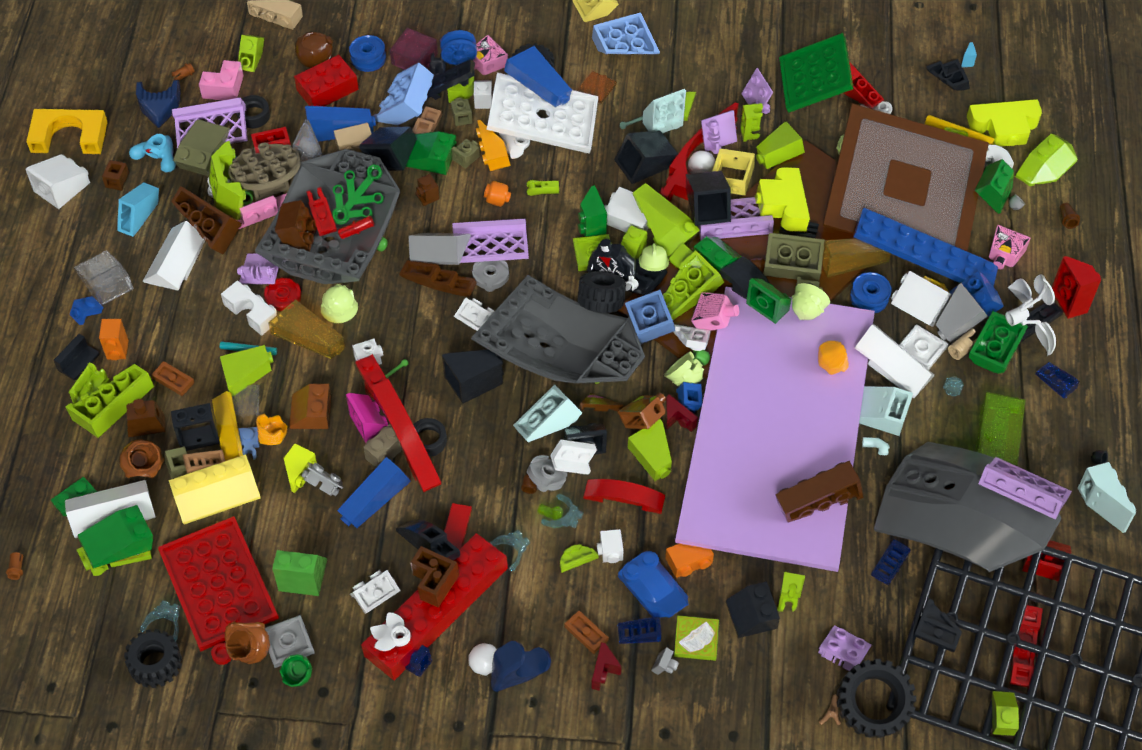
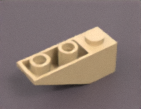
M289 0L247 1L250 15L292 30L303 17L301 5Z

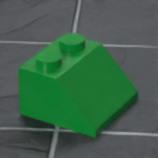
M1003 159L986 166L975 189L998 214L1002 212L1013 188L1014 170Z
M595 185L591 186L581 202L580 212L578 213L580 221L578 230L584 237L606 235L607 211Z
M706 236L693 249V252L696 250L718 272L723 267L742 257L718 237Z
M751 278L749 280L746 304L776 324L790 311L791 298L762 279Z

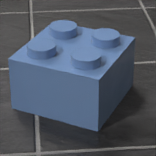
M661 290L625 303L640 344L675 331L673 320Z

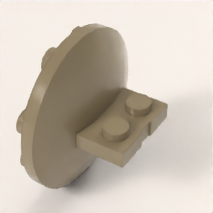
M261 143L258 145L260 153L257 154L255 148L242 150L241 154L229 166L228 173L231 182H240L242 189L252 190L256 201L289 190L288 180L298 172L301 166L298 152L290 145Z

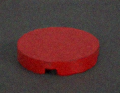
M278 278L275 280V284L266 286L264 290L266 304L272 305L277 311L291 310L301 301L300 286L290 278Z

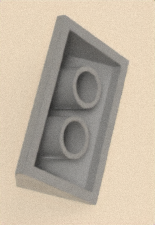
M420 233L409 235L410 261L459 265L471 235L465 233Z

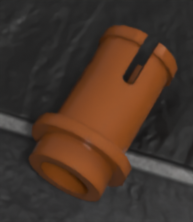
M185 63L183 67L171 72L173 77L180 74L174 80H181L189 75L192 76L195 70L190 63Z
M18 552L10 554L9 568L6 570L9 579L18 580L23 575V570L21 569L23 554L20 555Z

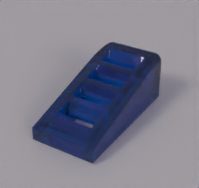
M1050 362L1036 372V375L1062 398H1066L1077 389L1080 382ZM1048 369L1051 371V372L1048 373V374H1045V373H1044V372L1047 371Z
M893 539L872 571L871 576L889 586L909 557L911 549ZM889 556H892L893 558L897 559L898 562L891 559ZM886 562L887 564H889V565H891L892 567H894V569L890 568L889 566L885 565L884 563ZM880 569H883L884 571L888 572L890 575L888 576V575L884 574L883 572H881V571H879V570H880Z
M660 617L618 623L619 644L661 642ZM650 627H654V632L650 633ZM633 628H637V635L633 634ZM642 628H645V634H642ZM625 629H629L628 637H625Z

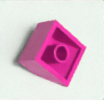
M346 394L349 415L366 443L369 439L377 436L383 427H387L388 422L384 415L380 416L378 404L376 401L372 402L369 395Z

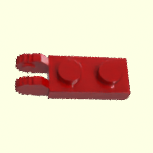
M321 187L317 188L320 199L314 201L312 193L306 191L319 236L336 232L337 228Z

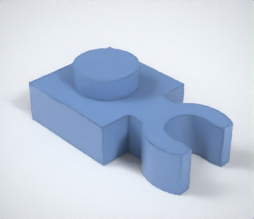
M257 427L238 428L243 455L251 453L253 460H256L257 453L255 448H259Z

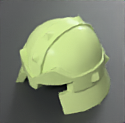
M801 283L795 287V294L792 296V309L799 320L815 319L830 304L828 295L814 285Z
M336 284L323 294L321 313L329 322L344 323L356 315L358 303L354 299L353 291L348 289L346 285Z
M690 351L677 360L666 371L664 377L670 379L678 387L683 382L697 384L703 379V365L697 359L693 360L695 357Z

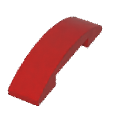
M591 479L587 481L583 499L602 503L604 499L642 506L643 511L662 514L665 495L654 489L631 482L612 479Z
M1026 606L1018 634L1021 640L1037 644L1043 608ZM1018 647L1014 649L1010 684L1029 687L1034 669L1035 653Z

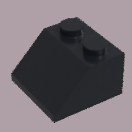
M590 423L584 426L564 428V440L595 444L597 451L594 455L606 453L607 431L603 423Z
M767 582L747 586L726 600V605L738 638L778 629L780 617Z

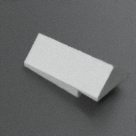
M184 221L171 229L143 279L144 283L179 290L183 280H187L205 242L199 235V232L189 222Z
M872 324L855 347L857 351L870 359L868 362L869 366L900 389L912 392V398H915L934 377L931 371L876 325Z
M146 480L65 500L66 514L74 538H78V534L118 510L138 505L145 520L156 518Z

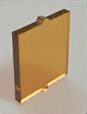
M592 71L577 91L598 96V102L602 104L617 85V82L607 78L606 75H600Z

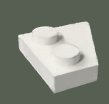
M674 325V334L686 347H690L695 351L706 349L711 330Z

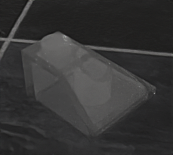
M305 119L292 145L293 149L298 152L301 162L322 156L321 148L309 120Z

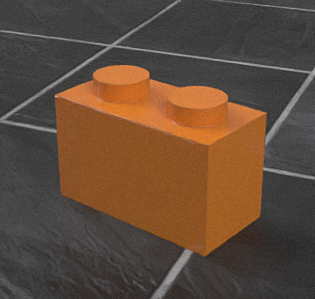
M102 319L99 339L106 358L111 360L126 359L129 340L122 320Z
M677 544L666 549L665 558L673 574L678 578L680 576L686 577L695 570L708 568L713 563L714 553L711 549Z

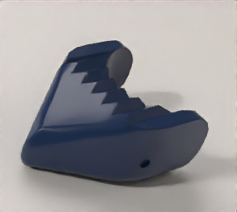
M173 80L172 86L167 91L158 92L157 94L146 92L142 82L136 83V96L142 113L156 127L160 128L173 115L172 109L179 107L181 94L179 80Z
M510 641L497 649L492 660V690L498 692L527 682L546 672L551 665L548 651L540 647L534 648L531 651H524L522 644L517 641Z

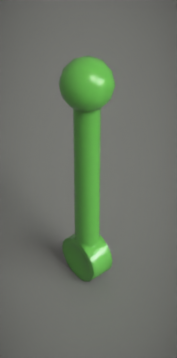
M403 359L401 364L388 372L385 377L388 378L403 366L406 367L408 360Z

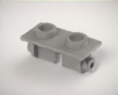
M308 462V471L305 469L301 475L304 481L315 487L319 481L323 482L319 489L330 496L338 494L339 489L337 487L343 488V482L339 476L334 473L328 474L317 463L311 464Z

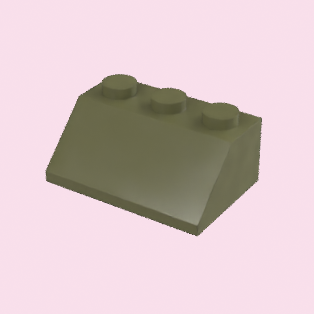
M769 233L763 274L765 276L797 280V277H801L803 280L819 282L825 240Z

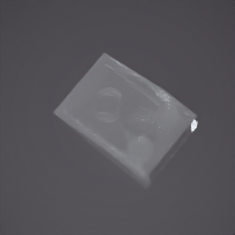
M107 250L74 267L91 294L101 305L133 289L128 273L120 262Z

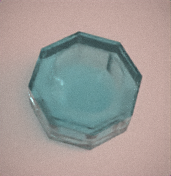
M953 376L947 378L943 388L946 394L956 396L960 395L964 384L961 379Z

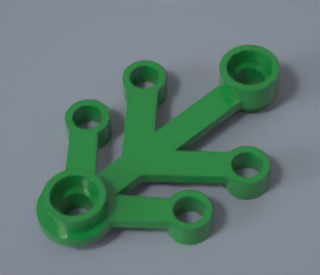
M378 165L368 167V176L356 191L354 185L355 173L351 170L345 172L344 178L347 182L348 201L345 205L342 198L345 192L344 188L341 185L333 187L336 208L332 212V217L336 224H346L350 218H366L369 215L372 217L373 212L369 207L350 211L354 205L383 203L384 197L381 193L362 196L374 180L382 177L383 172ZM374 170L379 172L377 176L372 175ZM352 173L353 178L347 179V175ZM341 188V193L337 194L336 189ZM380 195L381 200L375 201V197ZM369 210L370 214L365 216L364 211ZM340 213H344L343 219L338 218Z

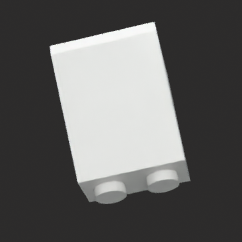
M62 154L26 168L33 191L58 209L90 184L88 171L82 166L79 167L71 158H66Z

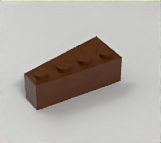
M180 186L171 201L181 214L188 219L192 227L199 232V235L208 243L209 247L223 255L242 223Z
M850 461L838 463L832 469L821 471L816 476L808 480H801L797 485L784 488L775 494L777 503L788 523L810 516L814 513V510L822 512L829 510L832 504L838 502L841 506L847 504L848 499L856 497L859 500L864 498L860 479Z

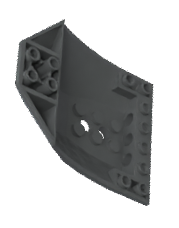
M344 149L303 161L293 178L283 203L302 200L313 220L306 191L312 193L314 201L320 199L317 188L321 187L332 214L336 208L335 194L333 193L335 185H341L345 190L342 195L343 204L345 205L348 201L347 182L344 178L345 172L351 170L355 173L354 185L356 191L368 176V167L378 165L382 169V177L374 180L362 196L381 193L384 197L383 203L354 205L350 210H362L364 207H369L373 212L374 227L361 231L359 235L356 233L344 239L340 238L338 229L364 217L350 218L343 225L335 223L337 231L323 236H319L316 229L313 237L314 242L310 252L305 249H297L282 243L275 232L279 215L278 211L270 227L256 247L255 253L290 275L321 284L359 281L386 231L394 212L400 189L379 157ZM374 170L372 175L377 176L379 172ZM352 173L347 175V179L353 178ZM337 188L336 193H341L342 189ZM380 195L375 197V201L381 200ZM369 210L364 211L365 216L370 214ZM340 213L338 218L343 219L344 213ZM326 237L334 238V240H331L329 242L325 241L324 239Z
M529 275L526 276L471 338L503 359L523 369L561 382L627 381L645 358L630 316L624 318L608 313L587 310L580 306L578 302L556 292ZM545 342L549 347L543 348L540 343Z
M927 442L904 457L887 484L874 531L910 539L941 549L991 572L1043 551L1060 523L1061 516L1058 514V517L1053 519L979 485L978 483L985 466L990 464L994 457L963 448ZM951 483L955 484V487L950 490L944 489L945 486Z

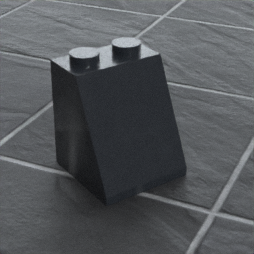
M379 127L359 145V148L364 154L379 157L388 171H404L417 138L411 127Z
M661 131L637 132L626 135L614 160L631 184H635L669 169L678 153Z
M722 171L686 174V192L694 225L731 222V188Z
M489 349L442 355L444 377L462 404L503 384V361L500 356Z

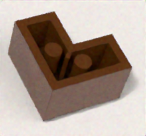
M421 546L410 562L412 573L414 576L422 579L418 585L420 600L439 607L459 576L457 562Z

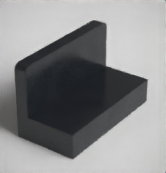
M78 334L54 359V363L59 372L73 380H77L89 362L93 363L100 354L97 350L88 346L84 336Z

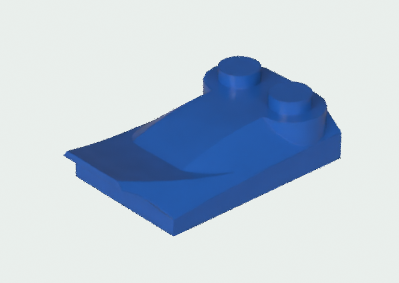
M652 551L641 553L618 572L619 579L655 621L661 617L670 618L689 605L688 595L659 562L657 554Z

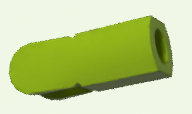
M530 180L527 182V194L530 196L559 194V181Z

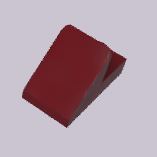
M668 395L666 397V429H669L678 421L681 427L687 428L690 432L695 430L698 417L671 395Z
M602 642L591 689L600 691L601 683H606L608 673L621 675L620 663L606 643Z

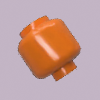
M492 181L490 184H487L483 197L486 198L487 203L501 207L505 202H509L511 192H508V185Z

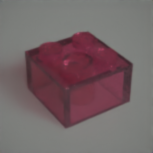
M407 28L390 49L391 64L405 70L417 63L427 68L429 62H431V53L434 52L435 57L438 54L437 39Z

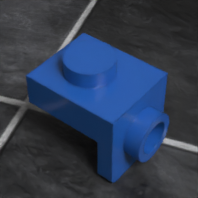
M93 296L76 299L73 302L70 316L79 325H83L86 316L102 313L103 306Z

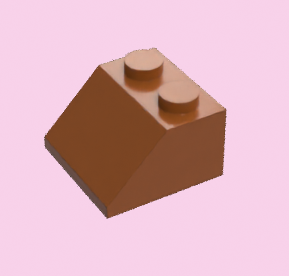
M308 384L292 394L290 429H329L331 407L329 384Z

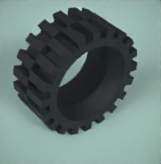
M881 659L863 661L861 664L854 666L839 684L840 688L837 690L836 695L838 696L837 708L840 707L841 710L839 714L841 718H845L847 721L845 724L849 728L853 727L855 729L854 732L859 735L862 733L865 734V737L869 738L889 736L903 728L911 719L910 715L914 713L915 707H913V704L916 702V695L913 696L914 684L910 685L908 681L910 679L909 675H904L901 672L902 668L900 666H892L893 662L891 661L881 662ZM868 679H878L885 682L892 689L895 697V706L887 718L874 720L860 712L856 705L855 693L861 682Z

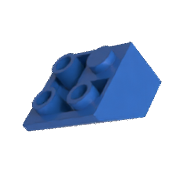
M980 271L962 282L963 286L987 314V317L991 315L992 311L997 312L1004 307L998 292ZM957 286L953 288L951 291H949L952 295L955 292Z

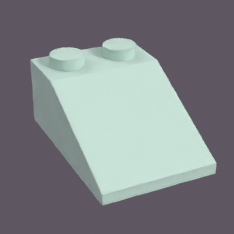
M554 385L513 426L527 442L569 427L578 420L582 412Z

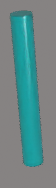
M220 342V349L243 351L258 347L257 345ZM266 347V351H271V355H277V348Z

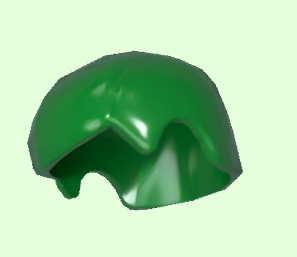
M300 654L287 657L279 670L282 682L290 687H299L307 683L312 676V666L308 658Z

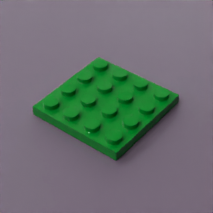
M843 33L779 57L785 104L789 113L854 89L846 37Z

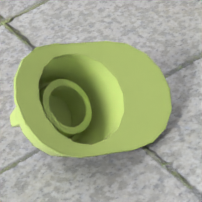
M653 243L652 246L643 249L642 255L639 257L640 267L648 271H661L668 267L669 259L665 249Z

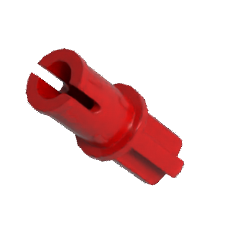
M369 215L361 220H354L352 224L338 229V234L341 239L356 233L359 235L361 231L374 227L375 224Z

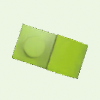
M474 76L469 78V84L466 86L457 84L447 89L449 103L456 98L469 99L474 94Z

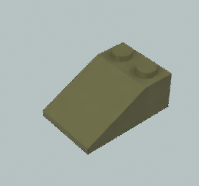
M197 119L179 144L173 161L181 169L209 176L211 156L226 142L230 128Z

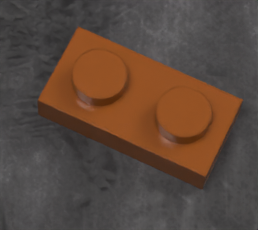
M164 361L151 374L152 379L181 396L194 384L193 378Z
M580 611L564 623V627L593 654L600 649L601 642L607 643L609 637Z

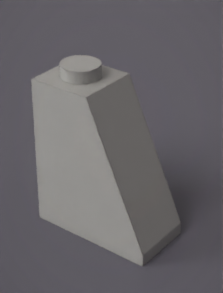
M962 283L957 286L936 323V326L939 328L937 332L943 341L947 339L951 344L987 317V314Z

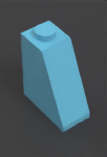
M143 182L119 199L117 231L132 237L135 236L158 205L159 188Z

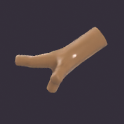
M836 694L832 696L827 713L819 721L820 725L831 717L834 718L837 725L841 724L838 717L836 703L838 696Z

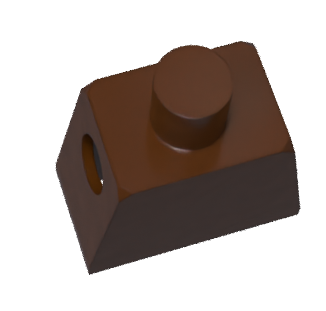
M136 399L133 403L126 405L128 437L166 432L164 413L155 401Z

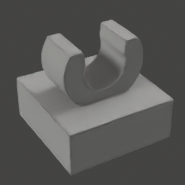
M667 647L658 654L651 671L657 675L664 670L670 674L673 670L676 671L679 663L671 659L674 651Z

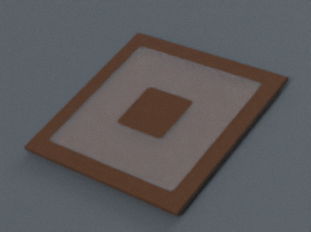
M852 103L823 226L854 235L860 213L863 208H866L964 251H968L979 195L975 189L983 174L989 143Z

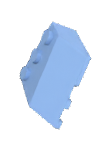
M641 13L593 25L592 39L597 50L602 53L660 54Z
M420 63L397 74L387 91L389 96L379 105L381 108L380 112L373 115L375 116V121L398 126L413 117H418L422 113V106L427 99L428 90L432 86L434 74Z

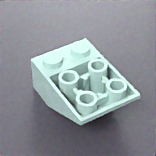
M685 89L655 99L643 111V124L648 132L661 131L665 133L683 126Z
M864 386L859 423L900 436L913 393L896 387Z
M1109 462L1087 468L1078 486V490L1086 505L1122 533L1126 532L1136 514L1134 504L1129 501L1125 487L1120 484L1116 470L1112 469Z

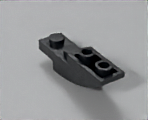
M412 519L396 528V532L418 550L422 546L451 560L460 557V550L447 540V533L432 523L420 519Z

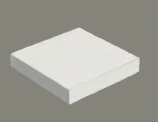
M916 324L900 343V346L929 370L946 350L948 343Z

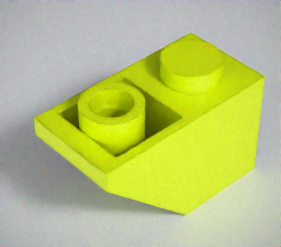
M294 444L284 457L291 491L296 493L305 484L304 478L301 475L305 469L308 471V462L311 464L317 462L315 453Z

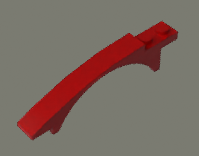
M735 102L719 114L734 110L736 124L738 121L739 103ZM702 128L684 145L669 166V177L665 188L662 187L659 192L669 202L674 195L688 201L686 192V174H688L686 163L695 148L704 142Z
M373 354L355 361L356 367L364 380L366 394L377 402L388 419L402 447L415 481L418 482L423 492L441 485L439 476L410 417Z

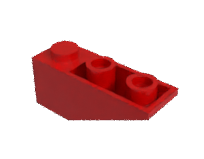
M850 63L854 89L843 94L873 109L884 99Z

